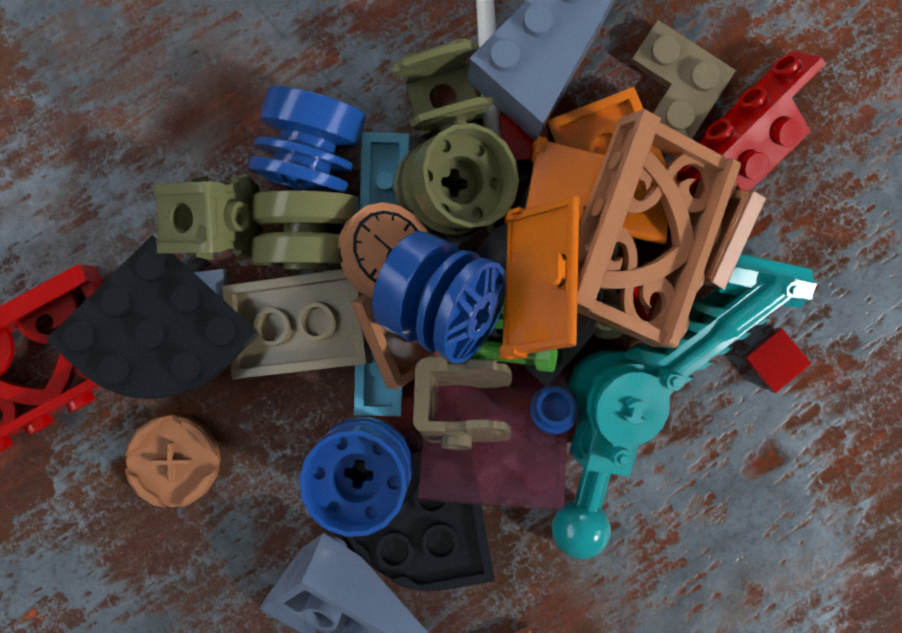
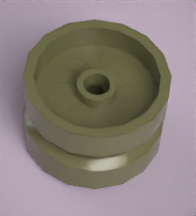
M268 191L252 195V220L263 227L283 229V232L263 233L252 239V264L283 266L284 270L307 271L328 270V267H342L340 264L343 261L341 248L338 250L340 234L329 233V230L343 229L345 222L359 212L358 196L322 191Z

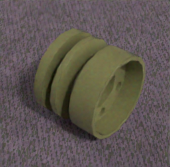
M474 123L454 124L409 150L396 167L393 181L395 204L416 215L428 230V233L440 238L455 237L471 230H477L489 226L504 217L514 203L519 184L517 164L507 143L491 129Z

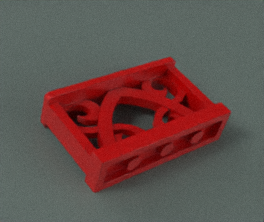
M77 264L0 306V410L3 412V419L0 422V453L14 445L11 437L24 430L28 436L35 434L54 424L55 420L52 415L67 407L69 413H72L97 400L93 393L102 387L83 375L61 353L46 388L27 387L1 378L9 368L14 356L15 346L11 332L19 329L26 337L35 342L50 344L46 339L51 334H45L41 331L39 327L40 319L48 314L53 318L51 328H58L80 306L79 295L84 294L87 299L102 285L103 280L95 266ZM75 373L86 380L68 390ZM19 404L38 406L19 417Z

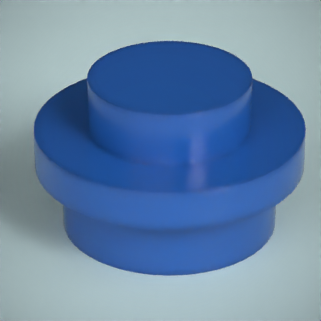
M547 386L540 389L534 395L530 403L529 413L533 424L539 430L547 434L557 435L568 431L574 425L578 417V404L575 397L567 389L560 386Z

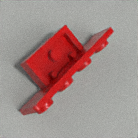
M790 51L775 61L772 69L756 85L745 91L740 96L738 102L720 120L710 125L705 135L698 141L701 145L725 158H733L741 163L736 178L737 190L751 191L811 132L792 97L825 65L822 57ZM685 165L677 172V183L686 179H696L689 186V192L692 196L697 189L701 173L698 169Z

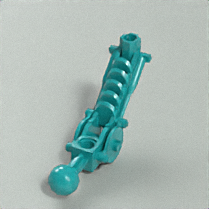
M741 253L726 288L721 289L711 286L710 289L715 290L704 299L694 300L688 316L689 326L687 332L680 339L679 345L676 348L652 347L641 342L635 344L626 352L598 350L585 356L574 367L568 380V391L572 393L577 401L579 416L569 453L583 467L575 500L569 501L559 508L552 520V536L556 547L563 554L576 560L594 558L605 549L611 537V525L606 512L602 509L611 474L630 477L638 446L652 440L662 430L669 416V396L694 378L691 375L696 370L706 369L714 362L711 359L714 356L723 355L733 348L730 346L731 343L735 340L747 338L752 334L748 330L755 325H763L771 318L768 315L781 305L801 309L805 302L812 300L816 287L812 276V269Z

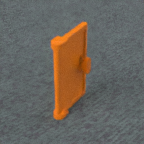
M537 136L533 143L531 162L534 164L525 209L576 196L580 198V224L584 214L583 210L586 209L605 155L549 142L547 138ZM677 173L673 178L675 183H677ZM638 182L633 197L641 201L651 191V185L646 191L641 192L642 188ZM660 200L646 211L626 215L623 226L633 238L662 245L665 244L668 221Z
M572 196L527 210L517 207L508 210L505 214V224H507L505 271L507 288L504 296L502 346L499 347V358L522 359L527 358L528 353L576 346L579 197ZM566 279L565 284L562 286L563 280Z

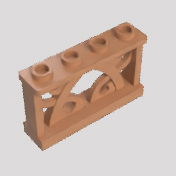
M643 109L618 119L579 225L577 312L641 340L649 346L676 348L679 345L680 339L687 332L689 326L688 316L696 293L704 283V270L712 247L720 237V224L728 201L736 191V178L741 163L733 158L727 159L662 124L659 116ZM651 145L675 158L664 167L661 161L650 151ZM685 165H690L701 173L694 197L689 192V186L696 179L682 180L677 184L673 179L676 173ZM638 182L642 188L641 192L646 191L650 185L652 187L651 191L641 201L633 197ZM660 200L669 224L672 247L655 260L637 267V249L632 236L623 226L627 214L646 211ZM616 243L623 250V271H620L623 257H618L615 261L611 260ZM566 279L563 280L562 286L565 284ZM639 286L638 297L646 308H651L650 297L655 292L659 294L652 317L648 322L642 320L635 311L633 304L634 287ZM600 289H620V311L596 300Z

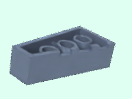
M526 0L469 58L467 81L484 97L492 96L493 105L535 141L537 136H541L548 120L560 102L568 84L579 68L616 0Z

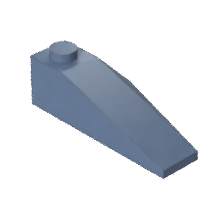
M322 533L301 548L260 607L261 610L300 633H315L316 630L323 633H428L361 556L348 549L347 544L341 539L328 536L325 533Z

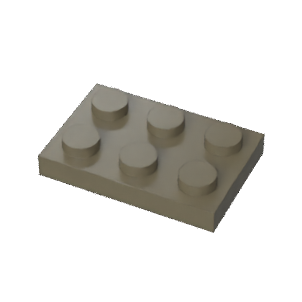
M343 269L222 286L224 301L259 333L231 363L232 379L372 363L371 349L350 303L363 295V293L359 292L344 275Z

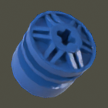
M271 86L267 88L260 120L267 126L279 131L278 138L256 137L254 139L253 146L273 155V159L251 156L247 169L263 176L272 184L291 191H322L347 194L348 182L329 174L330 171L345 174L352 173L354 165L345 158L335 154L336 148H359L366 120L365 113L351 105L321 94L284 86Z
M416 231L404 237L391 251L379 272L372 302L375 322L383 329L409 342L418 341L425 350L431 353H438L443 359L453 364L463 363L477 353L487 341L497 323L504 304L507 288L506 272L498 262L481 258L472 251H460L454 243L428 232Z
M373 417L349 418L333 426L306 456L299 476L301 499L310 516L327 531L345 537L368 536L386 527L400 511L413 474L412 452L404 436L388 422ZM358 460L365 461V469L369 471L366 478L359 477L358 469L353 468Z

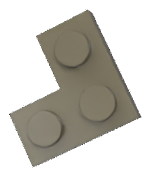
M659 20L656 21L629 63L667 88L652 113L661 118L660 122L690 139L693 138L736 71Z

